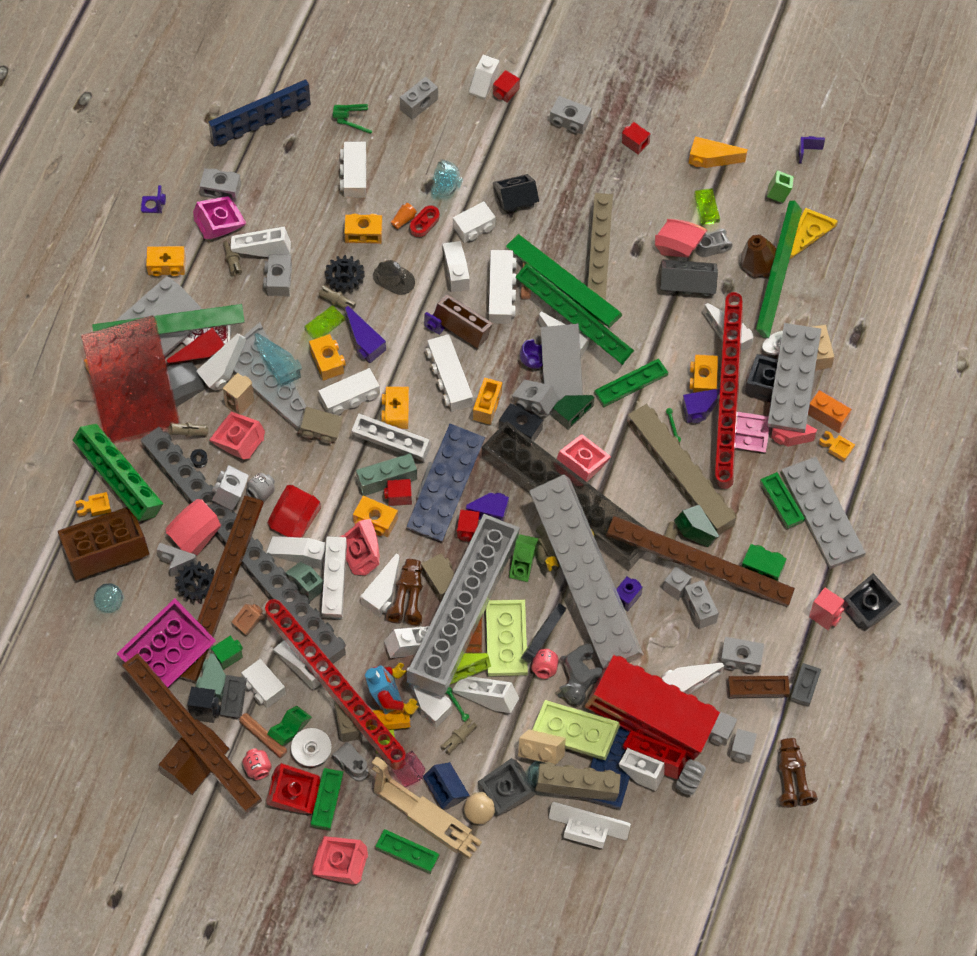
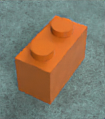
M819 390L810 402L808 415L840 433L848 422L852 409Z

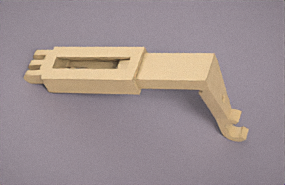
M376 756L372 761L374 765L372 770L376 772L374 793L406 814L410 822L456 854L459 852L470 859L472 854L467 849L472 852L477 850L471 843L473 842L477 846H480L482 843L472 835V830L424 796L419 798L393 780L388 772V765ZM448 828L453 830L451 836L456 837V841L444 834L448 831Z

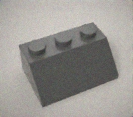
M662 259L660 289L664 290V292L675 293V291H682L683 294L698 292L704 296L716 294L718 279L717 263Z

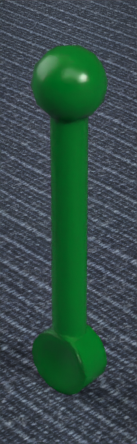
M667 408L666 414L669 416L673 434L680 443L681 437L677 434L672 416L673 410Z
M448 687L446 694L450 696L462 715V721L466 722L469 715L464 713L452 694V688Z

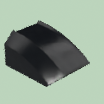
M756 354L745 392L751 398L771 403L778 363L777 358Z
M874 573L843 598L844 611L858 628L868 629L901 605Z

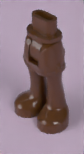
M406 559L405 565L402 566V572L399 580L396 582L397 594L395 602L386 612L385 618L391 623L402 622L406 593H410L405 613V622L411 626L422 624L423 618L418 610L419 593L423 588L421 584V561Z
M796 738L780 740V764L778 767L782 773L784 794L779 798L780 806L792 808L798 805L792 773L796 774L800 806H808L817 802L816 792L809 790L805 774L806 762L803 760Z

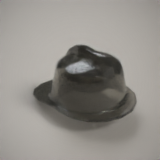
M386 260L380 262L373 272L375 283L395 294L405 295L414 289L415 278L413 274L402 268L396 261Z

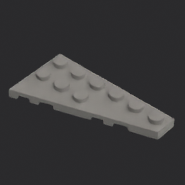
M259 322L244 335L247 340L233 373L235 375L239 373L242 376H247L252 381L253 391L298 430L302 412L307 406L302 397H300L295 384L290 379L285 366Z

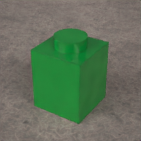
M231 635L211 647L212 654H215L223 670L243 658L241 643L237 639L234 640Z

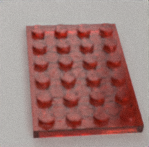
M154 315L81 335L103 432L112 443L148 434L158 427L161 430L171 426L170 423L180 424Z

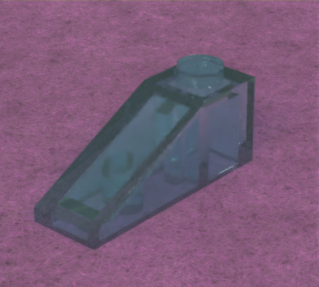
M254 334L255 343L280 387L301 378L300 370H302V366L298 359L295 360L291 353L261 334Z

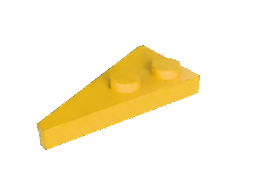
M805 208L800 217L790 259L835 228L838 220Z

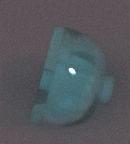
M440 159L441 162L437 163L432 180H435V187L431 185V193L445 197L450 196L457 188L461 187L463 178L460 177V171L454 163Z

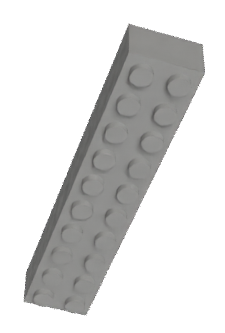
M564 474L530 490V494L603 669L613 655L622 656L627 662L643 656L642 649L570 479Z
M485 514L483 515L409 667L408 683L443 697L445 696L519 537L520 527Z

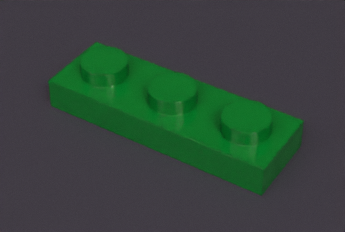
M778 472L760 479L761 486L785 527L789 529L803 523L805 518Z
M323 769L311 827L331 831L344 771Z
M386 829L383 830L375 846L376 850L429 874L432 873L440 857L439 853Z

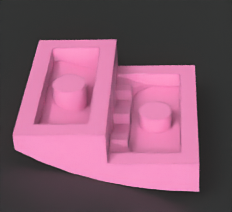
M738 412L736 449L766 453L769 427H767L769 416Z

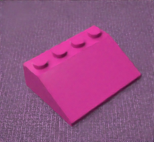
M174 598L117 655L126 662L139 653L168 688L216 640Z

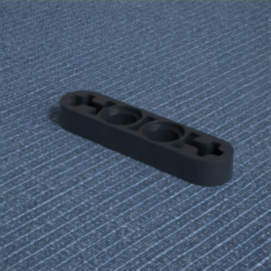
M558 602L522 654L521 659L527 664L536 656L567 608Z

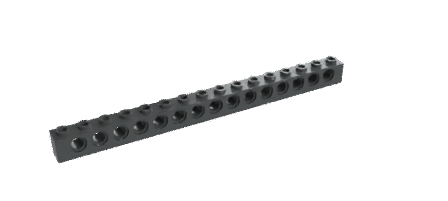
M158 427L141 438V445L144 451L189 504L196 499L203 500L205 503L213 502L207 506L217 516H224L218 519L221 527L215 535L225 546L230 532L227 531L232 529L237 514L212 501L214 492H212L213 485H208L205 482L206 479L202 472H197L194 469L195 466L191 459L183 456L182 449L178 444L174 445L172 443V438L167 431L163 432ZM162 448H167L165 451H160ZM183 475H190L187 478L182 477ZM196 488H201L200 491H193ZM251 536L241 563L242 568L269 600H279L332 664H334L346 655L345 642L341 637L337 638L335 636L332 626L328 622L324 623L320 612L316 608L313 610L309 605V599L297 591L299 589L295 582L289 581L286 578L287 574L281 566L277 567L270 553L266 554L261 542L258 539L254 540ZM253 556L259 557L257 560L250 559ZM264 570H270V571H271V572L268 573V574H263V573H262ZM276 584H282V585H283V586L280 587V588H275V587H274V585H276ZM287 598H294V601L287 602L285 600ZM299 612L306 613L304 616H298L297 614ZM311 626L318 627L316 630H310L309 628ZM323 640L330 641V643L326 645L322 644L321 642Z

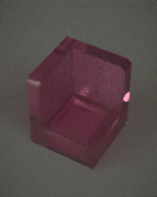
M410 751L406 753L405 766L398 770H392L403 785L408 787L422 780L426 768L415 753Z

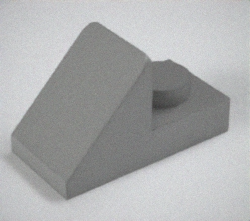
M162 543L158 545V557L166 563L172 562L169 567L170 576L177 575L178 570L184 571L183 565L189 567L192 561L194 565L198 563L195 554Z

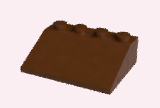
M128 507L58 530L75 580L83 579L95 573L104 572L107 569L150 555L138 520Z

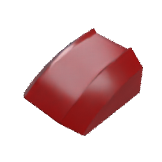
M287 485L267 523L271 529L287 537L302 538L321 510V503L314 495L294 485Z
M280 763L272 774L266 798L267 805L288 811L312 814L320 786V776Z

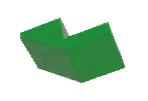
M295 706L286 711L282 721L271 727L267 735L283 746L293 740L295 735L311 720L312 716L300 707Z

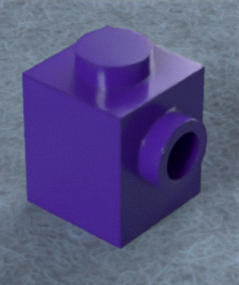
M628 576L616 589L627 612L642 595L643 588L639 581Z

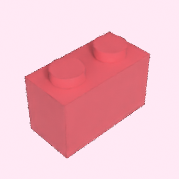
M824 588L814 600L809 618L827 630L832 625L836 627L842 618L844 600L827 588Z

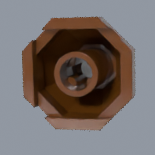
M761 234L752 235L747 240L741 253L743 270L753 278H759L761 275L769 277L777 248Z

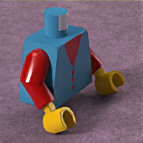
M398 663L393 669L391 667H383L382 665L368 669L365 673L370 693L385 714L393 710L402 711L403 709L408 714H413L419 707L416 705L417 701L415 699H409L407 704L401 700L394 677L399 679L407 672L406 670H401L404 667L403 663Z

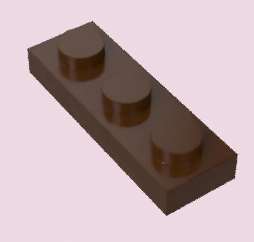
M729 676L728 678L729 698L789 697L790 695L788 676Z

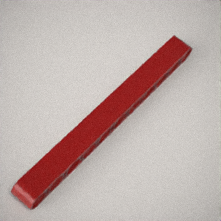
M737 292L729 293L725 299L715 470L717 485L722 489L730 488L734 482L743 324L742 296ZM732 302H738L737 305H731ZM731 319H737L736 322H730ZM730 336H736L733 340L728 339ZM729 353H735V354H736V355L733 356V357L727 356ZM729 370L735 371L733 374L726 373ZM729 387L734 388V390L730 392L726 391V389ZM726 405L733 406L731 409L724 408ZM726 422L732 423L731 426H723ZM724 440L731 441L729 444L722 443ZM725 457L730 458L728 462L721 461ZM723 475L729 476V478L726 480L720 479V477Z
M269 600L265 605V612L270 624L392 769L398 770L403 768L406 763L404 748L279 600ZM273 609L279 610L278 613H270ZM287 623L291 625L288 628L282 627L283 624ZM296 638L303 639L301 642L294 641ZM309 652L315 653L312 657L306 656ZM320 667L328 668L325 671L318 670ZM333 681L339 682V685L332 686L330 685V683ZM344 696L352 697L349 701L342 699ZM358 710L364 712L363 715L359 716L354 713ZM370 725H374L377 727L375 730L367 729V727ZM382 740L389 741L387 745H381L379 742ZM394 755H400L402 757L400 760L392 759Z

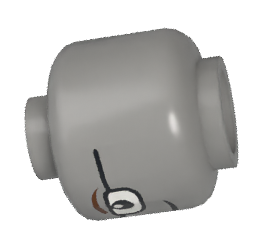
M258 473L247 482L246 492L249 497L264 501L274 493L275 481L269 474Z

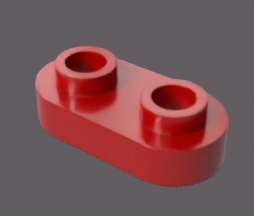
M429 205L419 212L410 223L412 235L423 237L432 229L440 218V212L437 207Z

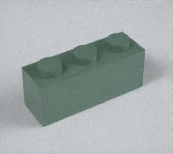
M411 453L357 469V482L362 496L388 488L387 480L410 479L411 482L417 480V468Z

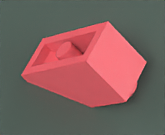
M806 424L805 433L773 428L771 438L776 443L789 447L814 441L817 429Z

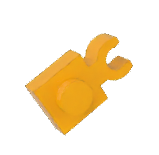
M825 431L824 437L828 438V440L820 438L819 444L823 447H830L828 453L845 462L854 449L855 444L840 435L835 439L831 432Z
M107 492L88 496L89 501L78 500L75 502L76 507H84L82 510L77 511L78 516H85L88 512H91L92 516L111 512Z

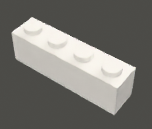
M491 250L489 321L495 324H511V317H515V306H512V301L516 299V290H512V285H516V274H512V269H516V258H513V251Z
M449 334L427 340L428 348H425L426 355L433 362L431 368L433 374H437L439 378L437 380L439 389L444 391L443 399L445 405L450 407L451 412L473 406V396Z
M358 414L352 428V433L356 437L405 455L411 453L413 458L424 462L431 447V442L427 438L362 414Z
M346 537L326 538L322 599L323 618L343 619L347 556Z

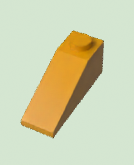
M695 136L688 164L695 167L710 168L744 163L748 149Z

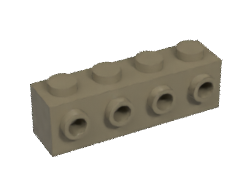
M545 762L538 767L535 791L616 801L619 794L621 774H616L611 770L600 772L595 771L593 768L578 769L572 765H564L562 767L555 766L554 763Z

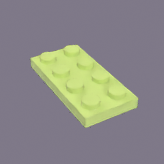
M489 600L486 607L487 654L491 663V667L488 668V676L528 675V665L521 659L522 654L527 648L525 600Z
M545 700L532 730L566 738V749L606 760L620 724L611 719Z

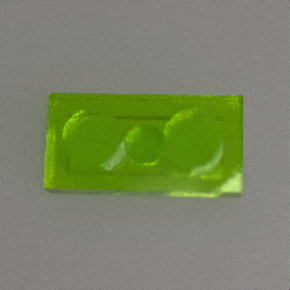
M713 188L696 190L694 196L701 224L719 223L720 216Z
M332 305L306 324L304 330L313 339H317L327 335L344 322L345 317Z

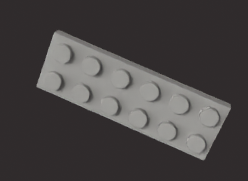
M784 323L767 427L805 433L821 328Z
M817 457L781 469V474L803 514L805 522L829 569L864 557L865 551Z

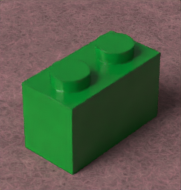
M750 544L741 567L779 581L787 558L778 552L768 551L763 546Z

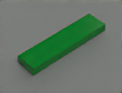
M658 358L594 390V394L604 408L668 376L669 372Z

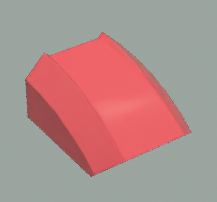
M667 219L660 232L655 235V246L661 255L688 258L708 230L688 221Z
M231 411L209 441L236 457L249 459L259 444L264 441L265 430L259 421Z
M581 434L559 451L555 462L558 470L562 471L578 485L588 482L608 462L611 456Z
M196 499L166 527V534L173 539L181 550L198 555L219 530L221 524L217 515L203 500Z
M371 519L357 522L353 528L340 536L347 539L346 560L354 575H367L379 565V544Z
M324 836L318 846L312 867V875L337 882L358 884L362 880L361 877L366 859L368 858L367 846L361 840Z

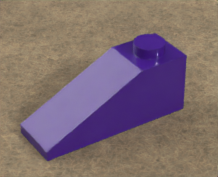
M347 306L345 308L346 319L357 354L362 360L365 359L371 363L386 351V341L356 312Z

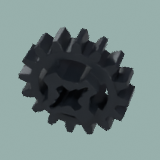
M346 255L343 256V259L336 256V261L331 259L330 265H326V271H324L326 284L330 285V289L335 287L337 293L343 290V294L346 293V290L352 293L354 287L359 289V283L363 284V278L365 277L364 267L360 265V260L354 261L353 256L347 259Z
M192 561L189 567L183 565L184 571L178 570L179 576L175 577V586L179 596L184 595L185 601L191 598L192 603L196 599H199V602L202 603V598H206L215 572L213 568L209 569L207 563L202 566L201 561H199L197 565H194ZM195 577H196V579H197V581H198V587L196 586V583H195Z

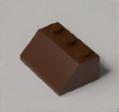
M196 719L195 721L223 754L226 755L230 748L212 729ZM182 737L159 763L160 773L191 795L197 791L211 773Z

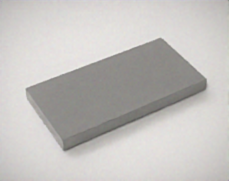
M579 324L541 327L544 384L551 385L560 398L559 400L565 395H583Z

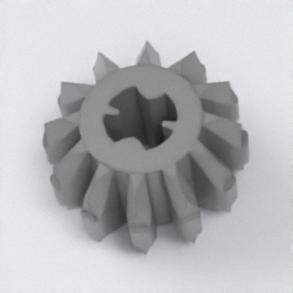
M689 760L676 783V788L684 794L693 795L706 771L705 766L697 761Z

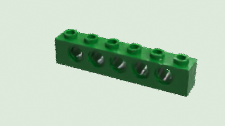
M97 424L81 426L72 441L139 521L156 517L163 506V502Z

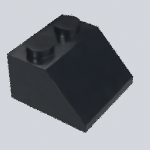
M528 174L493 182L500 206L504 210L514 211L517 210V207H531L536 202H539L536 181Z

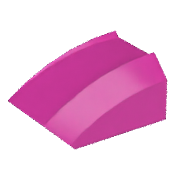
M229 196L197 202L193 210L194 222L198 225L205 239L228 234L246 225L242 214Z

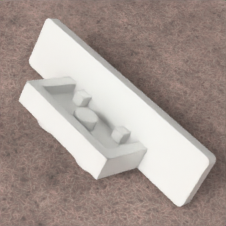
M552 802L549 819L567 824L563 838L602 849L607 835L627 840L631 826L628 822Z

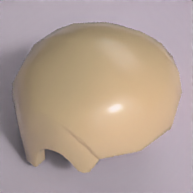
M484 792L473 793L465 802V816L474 824L487 823L495 813L493 800Z

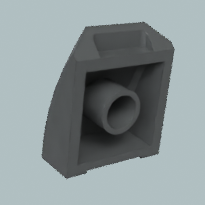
M192 362L177 363L149 376L150 384L158 391L171 410L204 390V380L196 372L197 368Z
M512 758L478 781L479 792L486 793L493 800L494 815L497 816L513 809L537 794L535 787L517 760Z

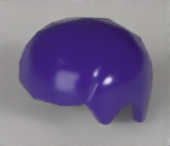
M534 339L526 340L520 348L519 358L522 364L532 369L543 367L542 344H535Z

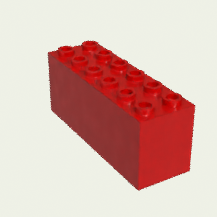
M613 655L604 667L585 705V708L596 714L619 722L620 727L630 732L632 730L686 751V762L689 760L694 761L702 752L720 714L713 705L699 701L696 696L680 691V688L676 685H669L659 676L651 675L645 672L642 667L634 666L627 662L624 657Z

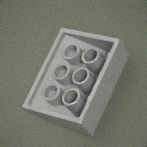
M166 276L116 321L200 310L202 308L179 284ZM194 330L126 339L124 341L156 365Z

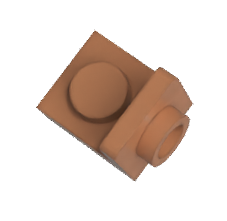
M245 604L232 623L245 635H248L259 620H264L266 616L258 605Z

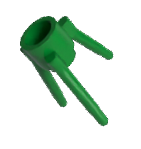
M368 104L334 105L333 119H338L337 123L345 124L370 134L372 133V130L345 120V118H349V111L368 110Z

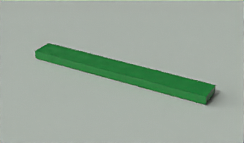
M795 200L788 203L756 330L763 338L770 337L802 209Z
M517 234L506 245L507 250L513 251L517 258L525 264H529L608 328L622 317V313L520 234Z
M526 263L516 275V279L571 324H579V330L620 364L623 365L634 352L630 346L529 264Z
M242 304L97 323L92 324L94 343L97 344L243 324L245 320Z

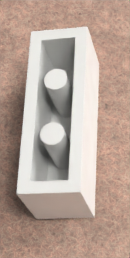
M344 142V149H340V158L344 160V164H340V175H344V180H340V191H344V198H366V142Z
M368 368L318 390L319 400L326 412L340 415L344 410L355 408L362 402L375 399L380 395V386L372 371Z

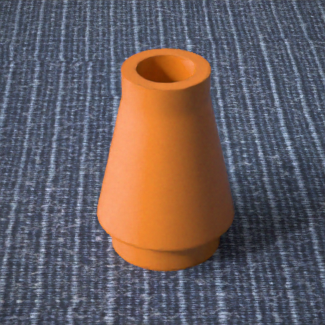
M409 203L402 204L390 223L398 230L414 219L417 211Z

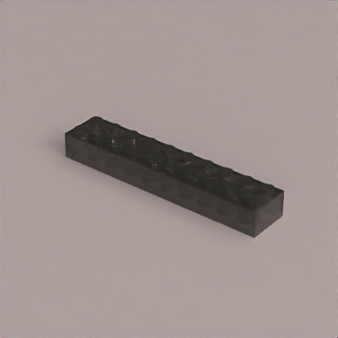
M508 421L482 446V458L529 494L530 490L565 474L573 485L589 526L595 535L594 538L598 547L628 571L647 552L606 535L613 516L646 528Z

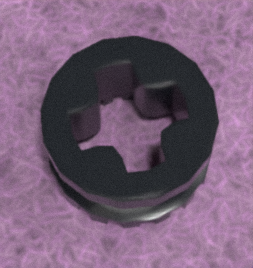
M202 449L192 451L190 459L196 468L206 466L208 463L207 453ZM197 455L202 457L199 462L196 459Z

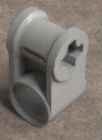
M718 229L706 233L696 246L697 255L708 257L729 251L733 244L726 236L727 231L725 229Z
M346 742L332 754L336 764L344 769L355 781L366 779L368 776L367 762L349 742Z

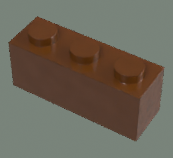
M448 294L437 303L433 316L441 320L442 326L476 348H479L488 339L493 323Z

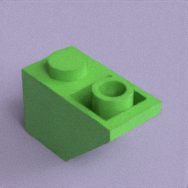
M519 535L515 545L509 578L529 581L539 538Z

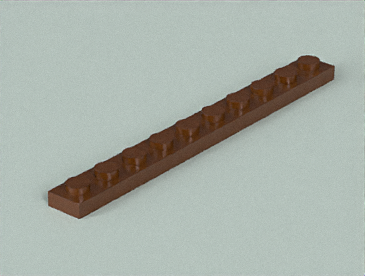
M244 495L197 621L213 638L262 510L263 500ZM209 648L178 678L197 683Z
M613 516L606 534L609 537L784 607L789 606L795 590L794 587L616 516Z
M139 653L122 664L123 669L242 810L247 813L262 801L261 797Z

